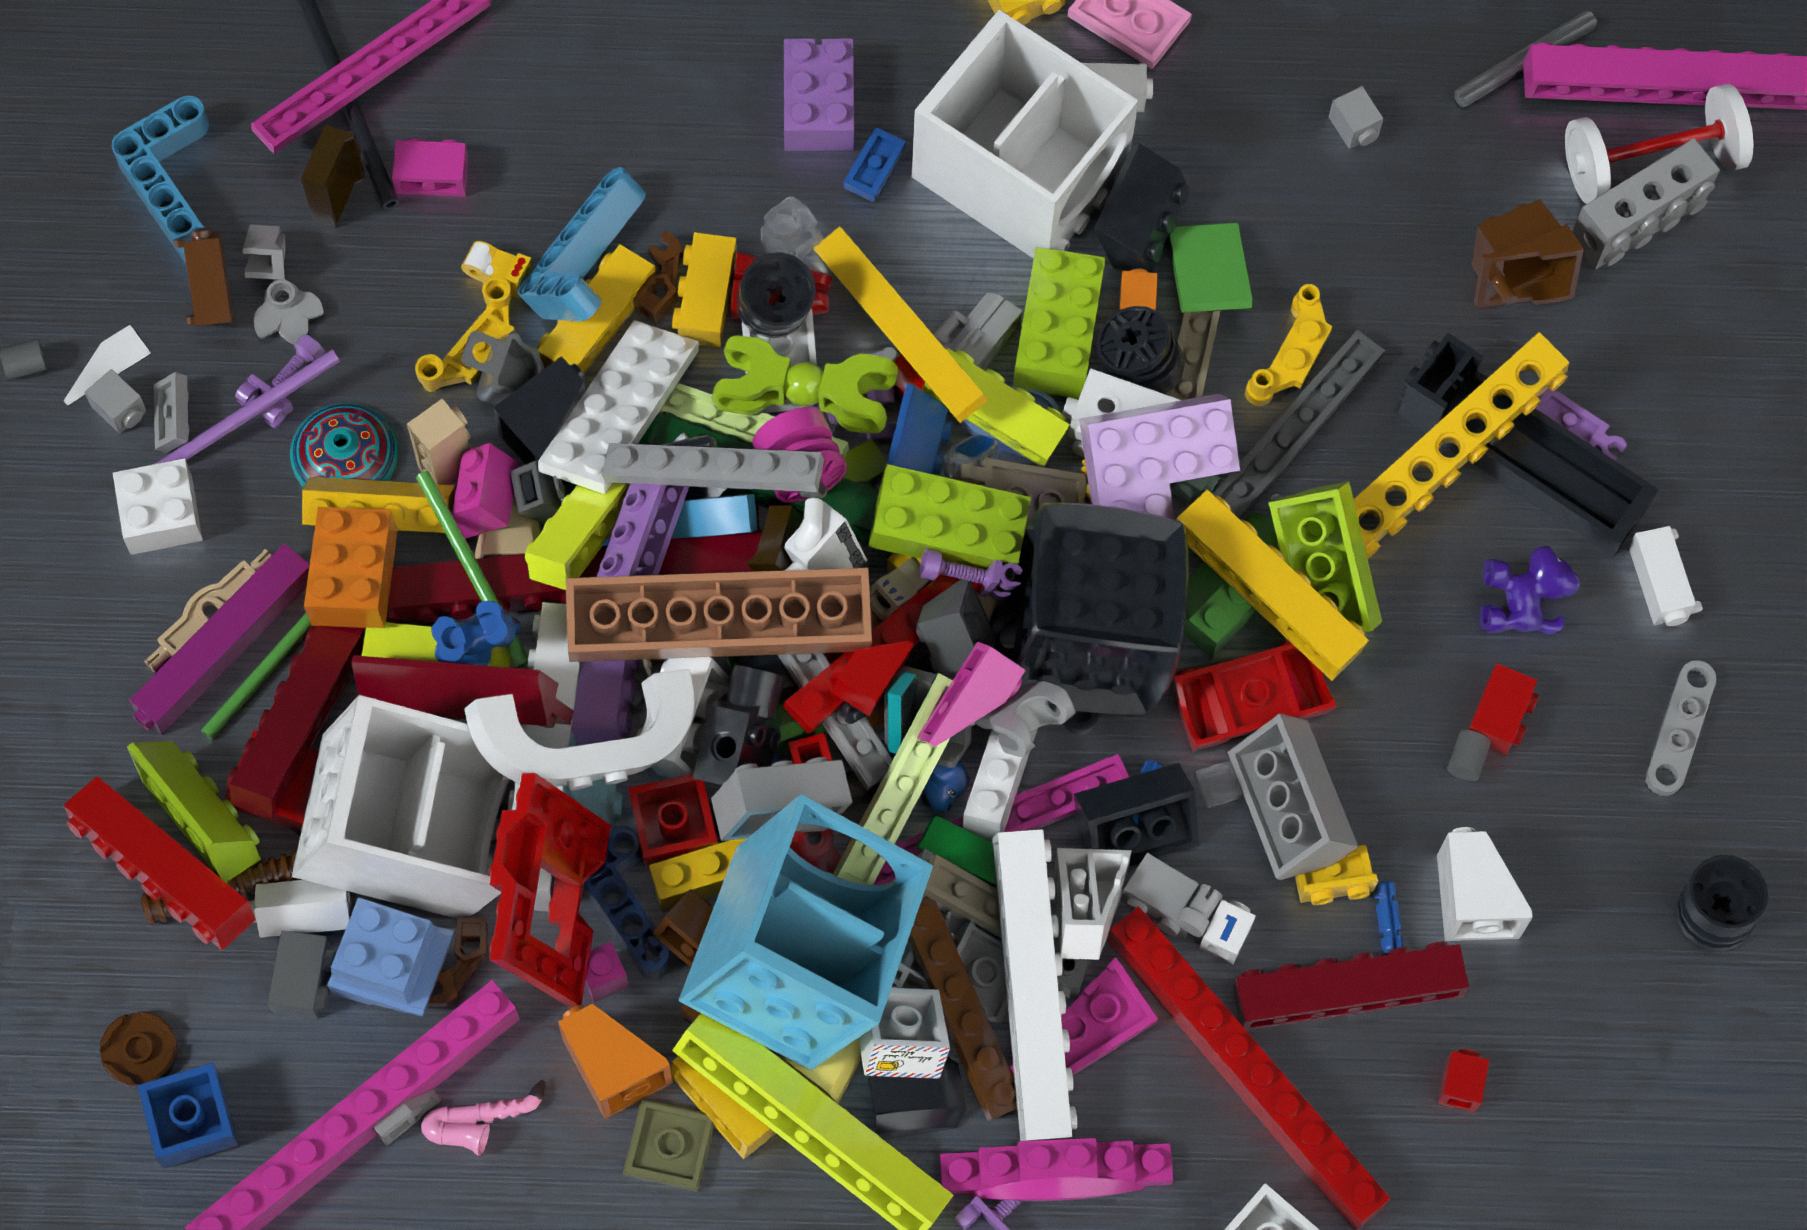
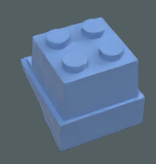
M358 897L331 966L332 974L327 985L331 995L368 1005L374 1004L423 1017L455 931L434 926L429 920Z

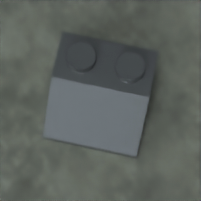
M961 579L923 605L919 621L916 622L918 637L922 643L926 642L929 648L930 662L936 674L940 673L951 680L955 678L977 642L992 648L995 645L996 636L974 585L968 579Z

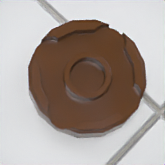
M139 1011L118 1017L106 1028L100 1041L101 1060L105 1071L117 1083L129 1088H138L137 1085L165 1077L171 1072L177 1059L178 1042L172 1028L160 1016L147 1011Z

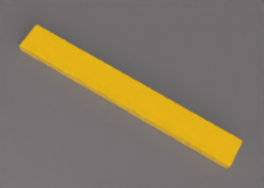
M840 226L813 248L959 423L988 401L984 393Z

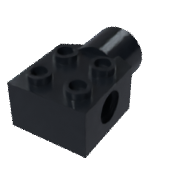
M734 665L728 692L710 704L694 769V779L722 785L739 766L745 764H757L758 768L771 766L774 751L778 749L781 741V721L778 717L777 709L785 676L746 666Z

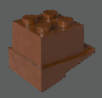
M1540 199L1529 204H1520L1512 211L1498 217H1489L1477 226L1471 265L1478 276L1474 297L1476 308L1510 305L1531 301L1533 305L1567 301L1574 298L1584 248L1567 224L1561 226Z

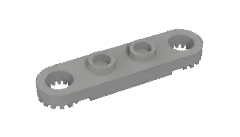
M1699 660L1688 662L1683 666L1677 677L1646 772L1645 781L1648 784L1647 787L1653 793L1659 794L1658 796L1663 795L1667 797L1674 795L1685 781L1716 685V673L1706 662ZM1694 671L1696 673L1700 672L1706 678V686L1702 688L1692 686L1688 682L1687 675ZM1659 768H1665L1666 770L1668 768L1675 775L1674 783L1671 785L1661 784L1656 778V771Z

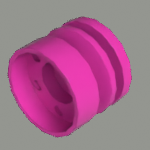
M803 407L781 413L767 421L752 439L754 449L821 452L824 464L820 482L826 486L827 491L841 481L847 471V463L840 454L838 445L832 440V432L823 414L817 408ZM774 490L776 497L782 502L796 503L809 499L802 497L800 491Z

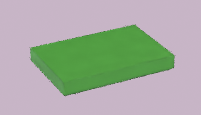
M1238 223L1175 227L1174 231L1168 235L1181 313L1252 308V294Z

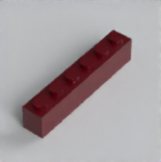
M311 626L305 638V648L301 654L296 653L293 657L289 677L286 682L281 681L277 686L273 706L270 710H264L259 721V731L256 737L248 739L243 750V760L240 766L233 767L228 776L227 788L230 789L231 805L274 819L353 671V655H362L364 628Z
M1446 941L1431 943L1426 946V949L1412 951L1411 947H1400L1389 951V955L1377 957L1372 952L1361 953L1353 956L1352 960L1338 962L1337 958H1327L1317 961L1315 966L1301 968L1300 964L1297 963L1287 964L1279 967L1277 972L1264 973L1262 969L1248 970L1241 973V977L1236 978L1233 986L1239 1021L1245 1030L1464 998L1469 989L1460 944L1449 946Z

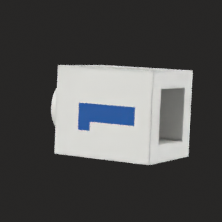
M1221 900L1199 949L1234 965L1256 915L1251 914L1250 909L1240 902L1230 901L1228 903Z

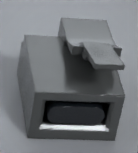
M536 461L510 471L519 513L543 524L555 515L562 506L566 495L571 494L573 491L566 488L562 483V479L557 478L556 475L550 476L539 472L538 462Z

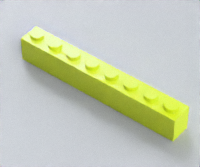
M701 1013L688 1027L672 1050L897 1229L928 1230L954 1196L939 1182L931 1178L765 1046Z

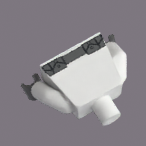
M820 482L818 492L800 491L802 497L809 499L805 501L804 520L798 530L785 543L784 548L793 563L785 571L858 568L863 565L867 558L847 519L821 500L827 494L826 486Z

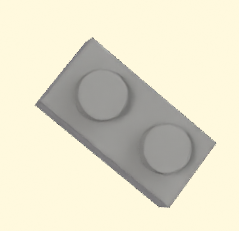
M174 372L154 384L155 450L168 453L188 442L190 428L188 424L189 393L187 391V375Z

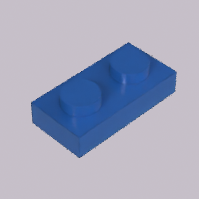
M875 127L843 181V188L875 202L906 149V141Z

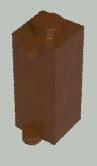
M210 227L196 228L190 231L191 235L174 239L175 248H184L194 314L186 316V324L201 326L232 322L234 310L222 232H212Z

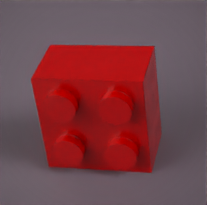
M693 774L628 788L645 871L650 870L649 865L718 844L704 781L694 779Z

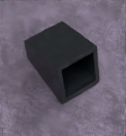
M562 356L493 407L499 437L524 465L539 461L587 390L585 388V381L587 379L582 370L575 363L569 365Z

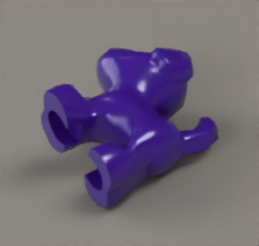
M1540 546L1533 550L1526 573L1513 575L1510 573V565L1507 562L1499 559H1486L1483 567V582L1485 585L1505 591L1508 611L1504 613L1502 609L1492 605L1482 606L1480 610V628L1488 633H1500L1512 629L1518 632L1537 631L1548 635L1560 633L1565 626L1564 617L1560 615L1550 621L1542 617L1540 601L1541 598L1553 600L1574 595L1580 585L1578 575L1573 572L1571 566L1564 559L1558 557L1553 552L1550 546Z

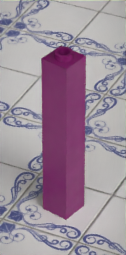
M283 543L129 700L135 710V713L132 715L133 718L146 730L149 731L153 727L163 735L307 588L310 564Z

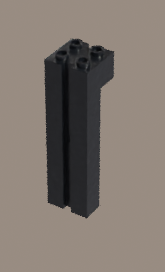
M1447 333L1440 343L1434 340L1424 354L1423 358L1425 361L1420 369L1415 366L1403 383L1405 387L1398 398L1402 401L1398 415L1425 433H1428L1488 378L1478 371L1484 356L1450 333ZM1505 395L1496 396L1492 400L1493 404L1499 409H1508L1513 405L1512 400ZM1534 409L1527 416L1520 413L1512 421L1515 424L1512 430L1500 440L1495 436L1485 445L1488 448L1487 452L1474 465L1602 550L1614 556L1629 536L1631 530L1650 507L1659 489L1537 409ZM1472 419L1466 423L1467 429L1475 434L1481 433L1486 429L1484 422L1479 419ZM1452 443L1444 444L1459 454V449L1456 445Z

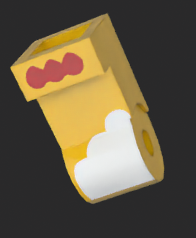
M475 241L464 259L461 269L468 276L483 284L487 279L495 276L506 279L510 284L512 296L520 299L521 297L517 293L518 287L533 269L531 257L520 253L515 256L501 251L486 242Z

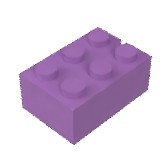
M853 38L822 39V45H815V39H784L785 151H854Z

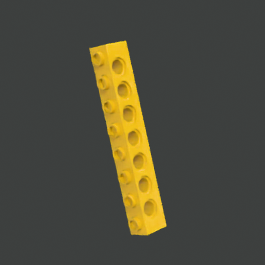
M1540 332L1353 499L1358 521L1366 515H1372L1379 521V526L1374 530H1364L1360 526L1367 559L1379 550L1381 545L1378 542L1386 534L1389 533L1391 536H1394L1407 524L1406 516L1414 509L1421 512L1433 501L1435 497L1432 493L1441 485L1445 488L1449 487L1461 475L1458 469L1468 460L1472 464L1478 461L1487 452L1488 448L1485 445L1495 436L1500 440L1508 434L1515 426L1512 421L1520 413H1523L1525 416L1530 414L1541 403V400L1538 398L1548 388L1552 392L1555 391L1566 381L1568 376L1565 373L1568 371L1570 362ZM1525 371H1532L1539 377V382L1534 385H1526L1520 380L1519 376ZM1505 395L1512 400L1513 405L1508 409H1499L1493 404L1492 400L1496 396ZM1472 419H1479L1484 422L1486 429L1481 433L1475 434L1467 429L1466 423ZM1445 443H1452L1458 447L1459 454L1453 458H1447L1440 453L1439 448ZM1426 467L1432 472L1433 477L1429 481L1419 482L1413 477L1412 473L1416 468ZM1392 491H1399L1404 494L1406 501L1400 506H1392L1386 501L1385 497Z

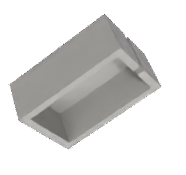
M819 757L803 764H793L792 761L786 760L774 763L770 767L758 768L757 764H745L737 767L735 772L711 798L721 841L748 838L800 794L841 815L852 803L842 760L828 761L825 757ZM798 824L795 833L825 831L827 828L809 824Z

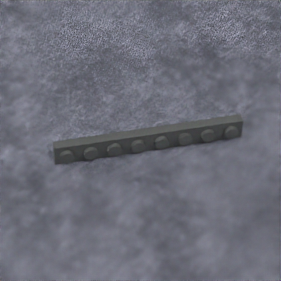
M1356 330L1239 463L1240 471L1231 472L1215 490L1213 495L1222 497L1229 504L1231 512L1241 520L1384 356L1385 350L1359 330Z

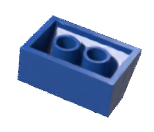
M906 384L887 464L934 475L935 473L941 475L945 453H940L942 441L949 442L953 421L947 420L948 408L915 385Z

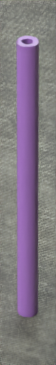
M332 349L155 464L184 458L185 460L190 459L341 362L340 358Z

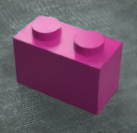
M409 138L405 141L395 140L392 180L396 194L466 197L469 163L466 143H459L451 139L442 140L441 142L423 141L418 138Z

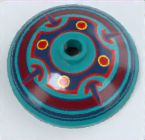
M347 402L325 406L308 416L295 432L290 449L293 472L303 488L309 477L390 481L397 468L399 459L397 437L386 418L368 406ZM341 439L348 441L347 444L342 447H338L335 445L336 442Z

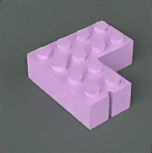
M1222 394L1079 419L1092 505L1125 508L1175 520L1170 483L1240 471L1231 400Z

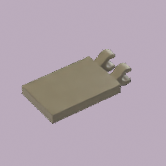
M991 458L982 460L980 467L972 464H961V470H954L953 474L954 480L1031 497L1025 532L1034 514L1044 503L1085 504L1086 474Z

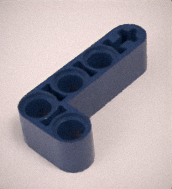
M619 826L610 830L605 863L598 872L591 875L584 882L583 888L638 971L646 978L659 979L668 973L671 966L669 948L652 935L656 929L655 925L621 876V874L634 867L640 861L642 853L638 833L631 827ZM628 841L634 845L633 849L628 853H619L614 849L618 843ZM610 891H617L623 895L614 904L606 903L603 900L604 895ZM630 921H637L643 925L642 929L635 934H628L623 931L624 925ZM646 943H648L651 953L655 957L659 956V962L654 963L651 959L647 960L646 951L643 947Z

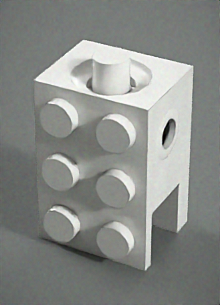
M1090 369L1079 400L1068 397L1062 413L1066 419L1071 420L1066 447L1072 449L1077 455L1085 457L1080 418L1181 400Z

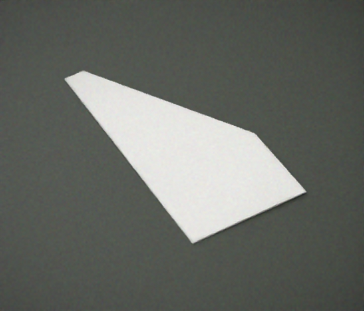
M131 325L101 342L65 397L64 402L67 406L86 395L85 391L110 369L119 374L151 354Z

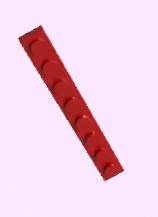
M943 574L938 576L936 580L928 584L871 631V647L902 641H909L915 647L921 642L917 634L916 622L919 621L923 605L960 581L961 578L958 579L957 577L954 578ZM974 581L972 583L978 595L980 593L981 584L975 583ZM845 652L785 701L783 708L808 734L846 703V701L831 693L836 679L831 676L841 659L844 657L850 660L854 652Z

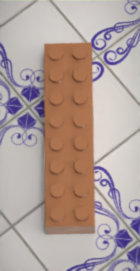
M868 568L566 578L569 662L855 652L856 649L871 647L872 643Z

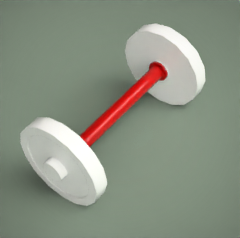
M1727 83L1710 88L1706 96L1705 105L1706 126L1607 150L1600 131L1590 118L1584 117L1570 121L1565 132L1566 159L1571 179L1581 200L1588 204L1610 190L1611 175L1609 163L1679 147L1692 139H1695L1697 142L1710 139L1717 159L1726 170L1734 171L1748 167L1753 155V132L1748 110L1736 87Z

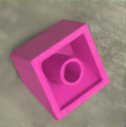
M491 443L465 450L462 454L452 515L465 539L509 526L514 496L510 471L517 469L519 462Z

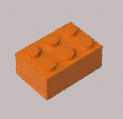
M318 507L304 608L312 626L385 628L398 532L391 509Z

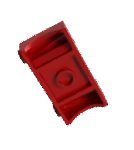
M1289 640L1281 642L1280 647L1197 670L1196 666L1182 669L1175 673L1176 676L1171 681V687L1192 752L1228 742L1229 739L1253 733L1278 714L1306 720L1331 713L1337 707L1326 685L1322 671Z

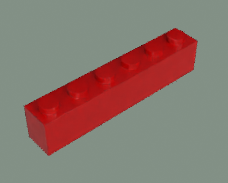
M98 776L63 805L69 817L66 823L77 837L82 839L86 836L92 841V847L102 858L108 859L111 857L115 860L117 868L127 879L132 880L136 878L140 881L142 889L152 900L158 901L161 899L165 902L169 913L180 923L184 920L190 923L195 935L205 944L211 941L219 949L223 950L256 920L247 899Z

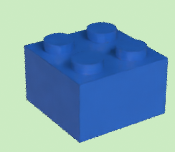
M213 1062L137 1085L155 1157L164 1169L239 1146L221 1075Z

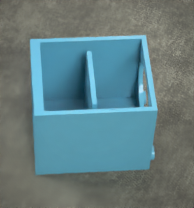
M800 794L736 847L678 1001L810 1070L814 1069L880 1023L933 865ZM809 824L829 828L864 843L889 863L896 879L883 885H866L838 878L829 872L816 868L798 856L789 847L797 825Z

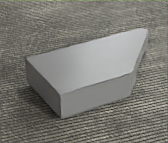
M431 1089L404 1101L373 1126L377 1136L385 1145H389L441 1103V1098Z

